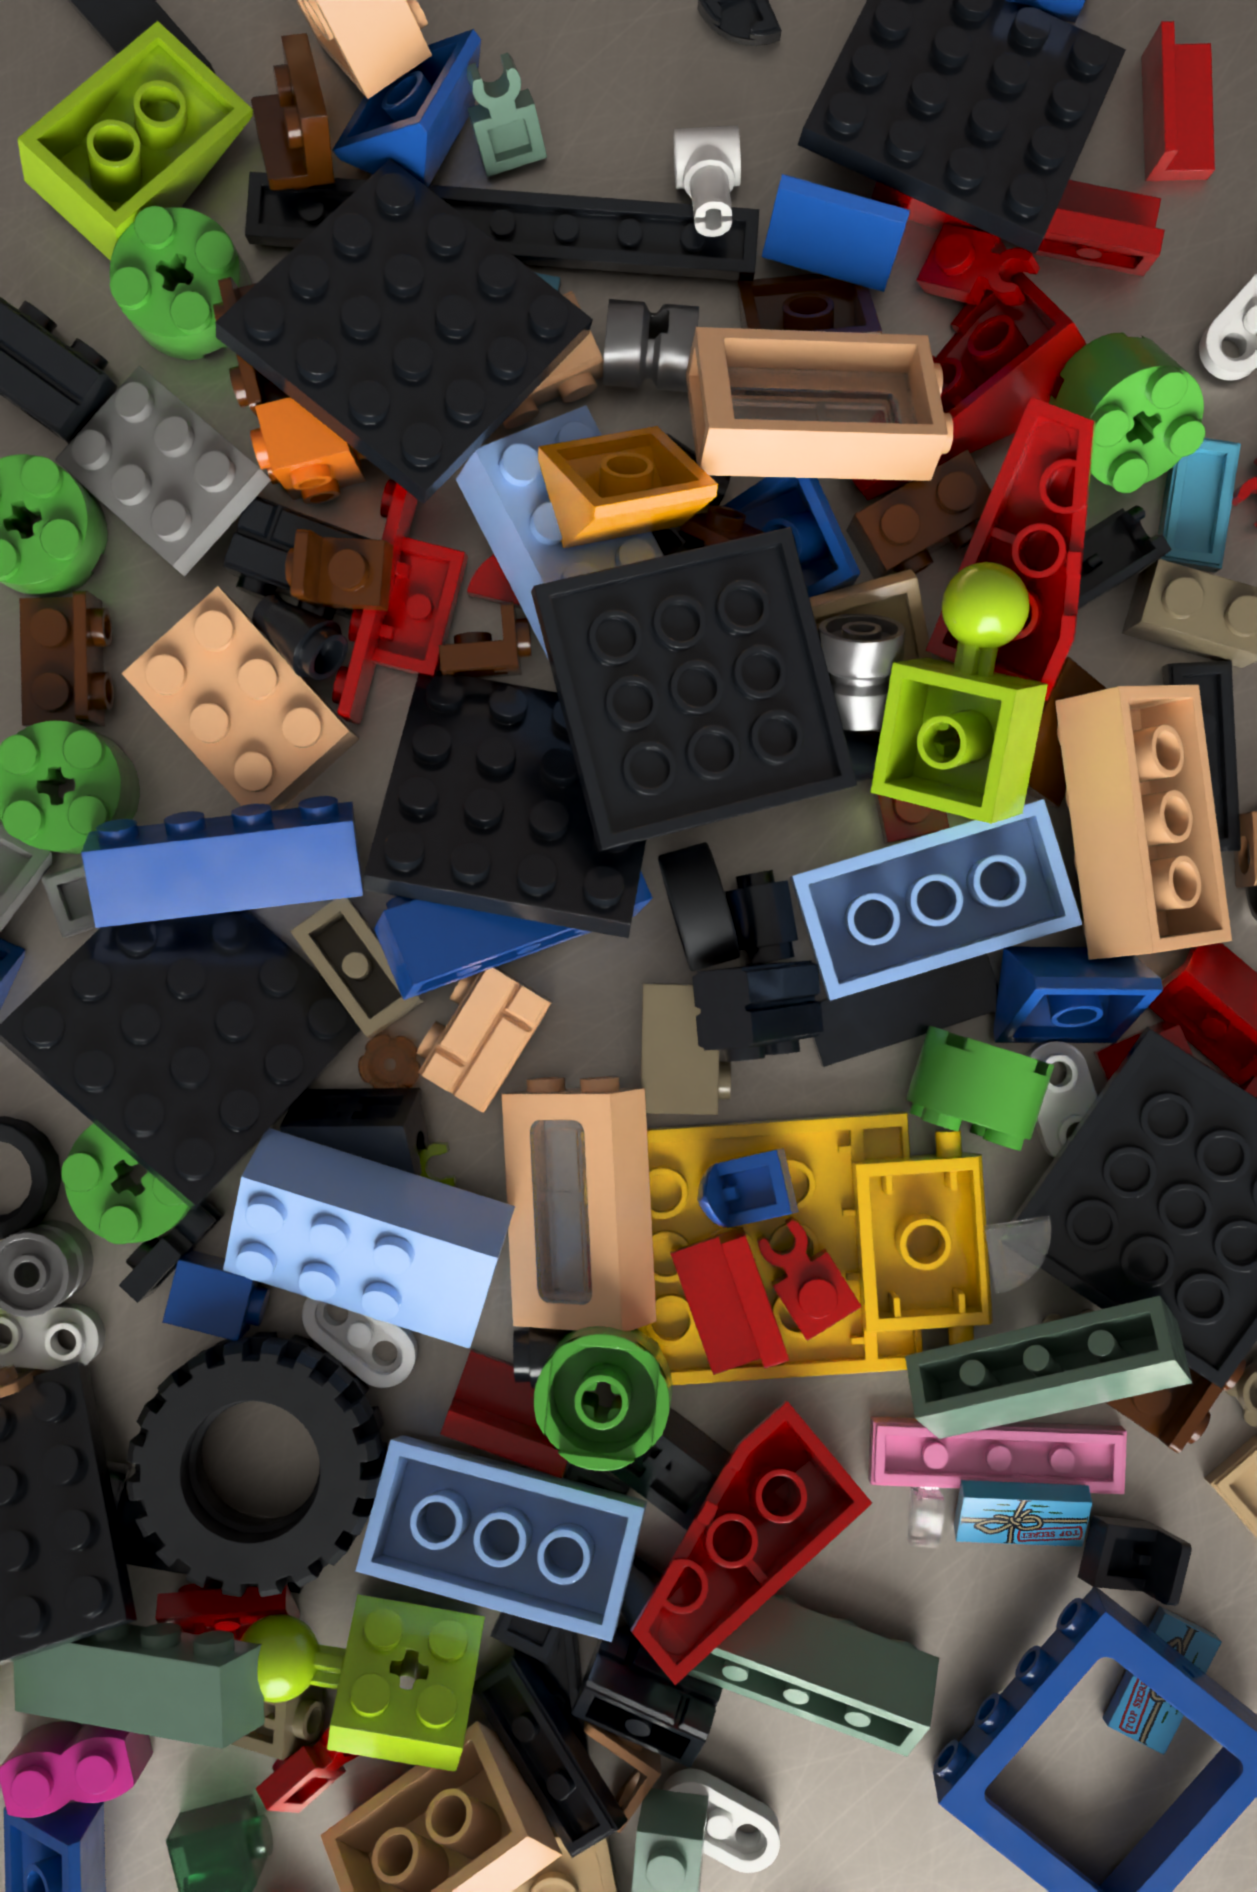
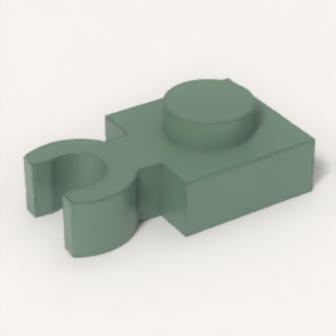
M508 52L500 55L503 73L494 82L482 80L476 63L470 64L467 67V79L472 93L479 105L469 107L467 110L487 177L547 158L535 103L529 89L520 91L521 78L514 60Z

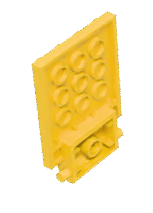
M907 1111L647 1128L656 1322L637 1329L659 1344L670 1368L672 1385L907 1370L905 1356L923 1352L922 1329L948 1327L949 1345L974 1340V1326L990 1325L993 1323L982 1154L962 1152L961 1130L935 1131L936 1154L911 1155ZM784 1148L799 1212L730 1228L721 1227L707 1217L697 1200L701 1178L711 1165ZM791 1216L799 1221L806 1232L808 1239L806 1253L809 1258L825 1248L862 1306L809 1341L805 1339L771 1284L772 1281L785 1274V1270L783 1267L774 1266L767 1262L762 1256L757 1243V1238L764 1234L771 1247L775 1250L784 1251L790 1248L794 1241V1235L790 1232L785 1220ZM743 1226L786 1347L789 1361L765 1369L762 1360L758 1359L713 1375L670 1252Z

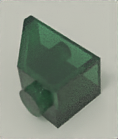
M253 1794L180 1812L165 1840L178 1892H252L257 1885L267 1857L273 1852V1837L269 1820L266 1815L258 1816Z

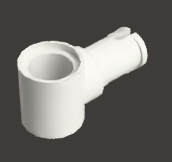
M734 125L674 129L673 147L676 189H685L692 198L694 223L698 233L708 237L723 235L729 231L732 225L730 192L734 186H740L741 152L739 127Z

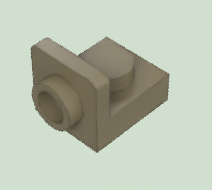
M310 1685L296 1698L281 1703L264 1701L265 1724L231 1745L283 1760L296 1753L302 1746H308L315 1742L320 1736L325 1719V1706L322 1702L323 1687Z

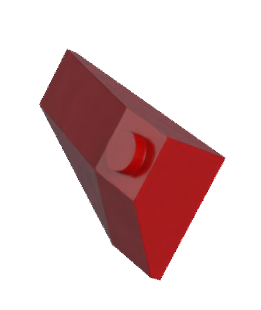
M1023 272L1015 274L1009 280V282L1017 284L1025 296L1022 305H1006L998 299L994 291L986 290L979 306L967 304L950 323L956 333L936 357L932 355L933 362L939 363L943 371V388L941 393L944 413H950L953 420L951 448L947 454H941L936 467L967 449L972 453L1016 433L1030 397L1046 403L1050 402L1051 395L1056 399L1064 382V379L1060 376L1061 371L1069 359L1087 344L1075 323ZM882 406L869 423L895 422L891 410ZM852 479L867 500L911 481Z
M1030 397L958 572L975 563L994 562L1010 568L1021 578L1029 596V614L1019 634L1007 644L998 647L994 672L1048 684L1045 701H1048L1075 640L1095 421ZM941 611L925 651L955 662L958 640L947 629Z
M784 1401L737 1443L630 1630L674 1685L681 1681L872 1504L871 1500L788 1401Z

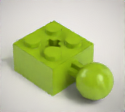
M994 562L975 563L963 568L948 583L942 598V616L947 629L958 640L954 663L927 657L893 662L870 793L990 824L1023 814L1048 684L994 672L998 647L1007 644L1019 634L1029 614L1027 589L1021 578L1010 568Z
M357 1594L346 1649L318 1644L314 1632L304 1621L287 1614H274L263 1617L253 1623L241 1637L240 1641L262 1644L258 1657L257 1675L265 1702L281 1703L289 1701L302 1694L310 1685L337 1689L327 1750L453 1772L457 1771L464 1746L485 1616ZM400 1676L414 1678L413 1688L406 1690L400 1688Z

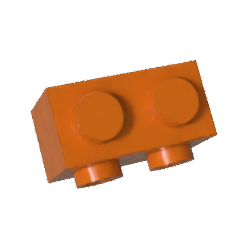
M291 397L255 406L260 428L250 430V435L258 464L261 469H267L271 483L273 485L281 483L293 500L302 498L305 504L323 503L340 496L339 488L366 482L361 460H359L356 449Z

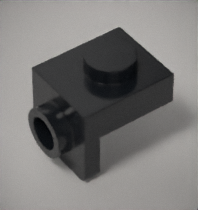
M1092 1515L1077 1577L1092 1587L1140 1591L1164 1605L1176 1606L1180 1601L1192 1547L1187 1541L1148 1521Z

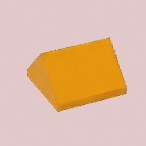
M658 426L538 446V461L549 500L552 503L561 532L563 549L682 526L717 497L718 483Z

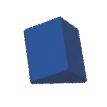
M471 29L429 44L428 47L432 53L431 57L371 98L367 99L364 96L332 149L335 155L341 161L371 174H374L391 158L426 187H429L469 117L467 108L475 106L476 99L467 79L468 65L476 63L479 69L481 38L475 30Z
M782 174L761 257L884 292L910 210Z
M765 477L723 505L742 512L746 515V524L764 532L791 527L809 597L852 586L861 574L818 478Z
M1006 947L1003 949L993 1028L995 1043H1045L1049 1041L1065 1043H1116L1163 991L1161 978L1135 955L1089 960L1087 947Z
M104 1802L67 1803L53 1813L34 1818H20L8 1815L5 1807V1892H106Z

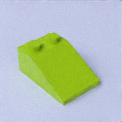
M156 21L17 138L24 181L111 261V256L118 239L135 221L140 211L151 206L163 208L182 207L253 117V109L159 21Z

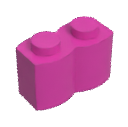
M67 1721L52 1722L31 1730L20 1739L0 1766V1784L7 1814L20 1818H34L53 1813L65 1806L70 1800L82 1803H99L123 1795L136 1784L153 1755L149 1735L89 1724L81 1725Z

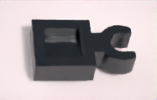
M206 1199L195 1211L190 1209L167 1236L161 1240L156 1237L144 1241L130 1255L126 1263L133 1270L119 1286L137 1303L153 1294L174 1272L178 1259L193 1251L198 1242L223 1218V1215Z

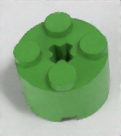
M159 206L146 207L138 213L135 221L122 233L111 256L109 272L111 294L123 313L152 347L167 356L182 360L205 358L204 355L222 347L224 350L228 348L216 338V319L213 304L223 302L218 280L232 277L238 287L250 285L251 280L248 270L232 240L217 222L207 215L192 209L180 207L163 208ZM188 279H193L190 285L185 284Z
M1124 332L1110 333L1086 344L1069 359L1061 371L1060 376L1064 379L1057 398L1055 399L1052 395L1050 397L1049 404L1095 421L1091 474L1099 481L1112 486L1121 493L1136 491L1144 483L1152 481L1167 472L1182 457L1193 454L1201 446L1206 434L1205 427L1201 423L1204 401L1199 384L1195 378L1153 340L1144 336L1142 338L1128 337Z
M28 454L10 455L0 458V582L18 592L38 598L59 597L79 589L94 574L92 570L97 564L101 553L104 554L108 541L107 523L100 504L80 482L49 458ZM37 518L42 519L41 521H38L33 524L34 535L31 537H27V531L30 528H32L31 522Z
M45 721L26 727L16 735L9 736L1 743L0 820L5 830L22 842L43 850L66 854H81L88 833L97 831L96 827L98 825L117 819H133L140 799L137 771L125 752L108 737L72 722ZM67 778L74 780L75 791L66 792L64 797L60 798L58 794L59 785L65 784Z
M929 1026L906 1096V1100L912 1102L909 1113L921 1117L923 1121L954 1131H959L962 1120L971 1122L972 1125L969 1132L982 1136L986 1141L1021 1151L1024 1139L1031 1140L1054 1065Z
M92 1124L75 1141L61 1169V1178L65 1185L68 1202L77 1218L89 1230L113 1244L148 1241L175 1227L191 1208L148 1170V1173L142 1177L141 1183H134L130 1174L134 1170L133 1166L139 1163L100 1128Z
M593 1326L577 1331L574 1330L558 1343L540 1372L534 1392L536 1421L543 1435L545 1434L550 1443L558 1450V1453L569 1463L593 1471L621 1469L645 1454L663 1434L668 1420L673 1388L669 1365L659 1344L638 1329L622 1331L612 1327ZM598 1382L611 1384L612 1393L619 1395L614 1396L611 1407L599 1405L598 1394L591 1392L595 1391Z

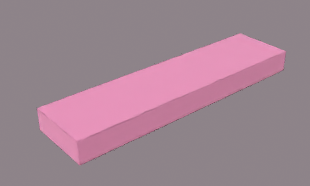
M871 1416L868 1480L871 1485L960 1488L961 1480L1089 1485L1090 1493L1125 1494L1127 1431L1122 1426L1014 1422L939 1439L915 1418Z

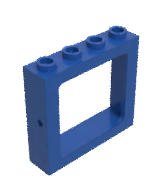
M1093 1587L1083 1599L1075 1598L1063 1609L1056 1624L1057 1629L1042 1647L1038 1645L1033 1646L1023 1655L1015 1671L1016 1677L1001 1694L993 1693L984 1700L976 1713L974 1725L960 1741L956 1739L950 1741L941 1750L935 1761L933 1771L938 1804L1048 1892H1172L1257 1797V1714L1103 1591ZM1109 1657L1117 1661L1223 1747L1105 1881L1098 1886L985 1795V1790L1099 1659Z

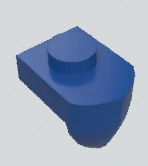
M784 1148L713 1164L705 1171L699 1184L697 1201L701 1209L712 1222L724 1228L799 1212Z

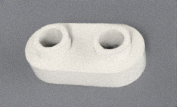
M1257 274L1207 327L1201 337L1199 344L1200 359L1208 372L1219 379L1230 381L1242 379L1257 368ZM1229 340L1234 342L1238 346L1239 357L1231 358L1227 356L1222 350V341Z
M1049 1041L1037 1043L1027 1051L1025 1056L1050 1064L1060 1061L1067 1070L1066 1078L1062 1083L1052 1085L1049 1082L1035 1125L1044 1150L1051 1157L1055 1158L1067 1141L1066 1131L1068 1127L1082 1120L1096 1100L1097 1094L1087 1062L1082 1053L1068 1043Z
M307 1297L302 1309V1321L306 1332L315 1342L342 1362L344 1366L362 1381L373 1387L389 1388L398 1385L408 1377L418 1355L416 1339L409 1329L376 1320L348 1310L347 1319L336 1321L328 1315V1303ZM380 1341L393 1343L397 1349V1357L391 1361L380 1359L375 1351L376 1344Z
M62 1302L42 1315L31 1317L12 1315L0 1308V1324L8 1326L12 1332L10 1344L0 1342V1366L14 1365L21 1368L54 1370L77 1361L84 1363L85 1366L100 1353L104 1345L105 1328L103 1322L94 1310L85 1305ZM61 1329L68 1330L75 1336L76 1346L73 1350H67L59 1344L58 1333Z
M683 1769L672 1774L666 1780L662 1790L709 1796L703 1853L736 1871L744 1873L761 1871L774 1862L780 1848L779 1821L770 1807L700 1769ZM743 1824H752L758 1830L753 1833H744L738 1827Z

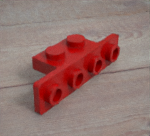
M389 479L385 485L380 506L381 517L387 518L381 540H386L394 546L388 611L353 610L348 630L349 641L355 642L349 667L342 665L339 668L332 692L333 703L339 704L337 715L347 722L359 725L362 721L376 664L417 675L422 674L430 677L437 675V672L440 670L439 645H446L468 556L464 551L409 538L418 499L392 479Z

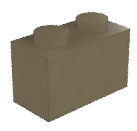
M1158 559L1138 575L1122 634L1215 661L1232 660V666L1244 668L1257 662V587Z
M350 898L334 899L290 931L367 1038L373 1039L424 1002L420 995L406 1000L402 999L377 935Z
M642 983L640 1088H645L646 1114L718 1115V1099L730 1100L731 1062L719 1061V1050L704 1051V1048L698 1046L696 1016L701 1013V1009L695 1007L693 984Z

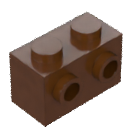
M967 449L936 467L931 481L913 480L855 513L846 531L874 579L912 569L916 575L934 563L930 554L949 543L953 544L955 550L970 544L990 496L991 489Z

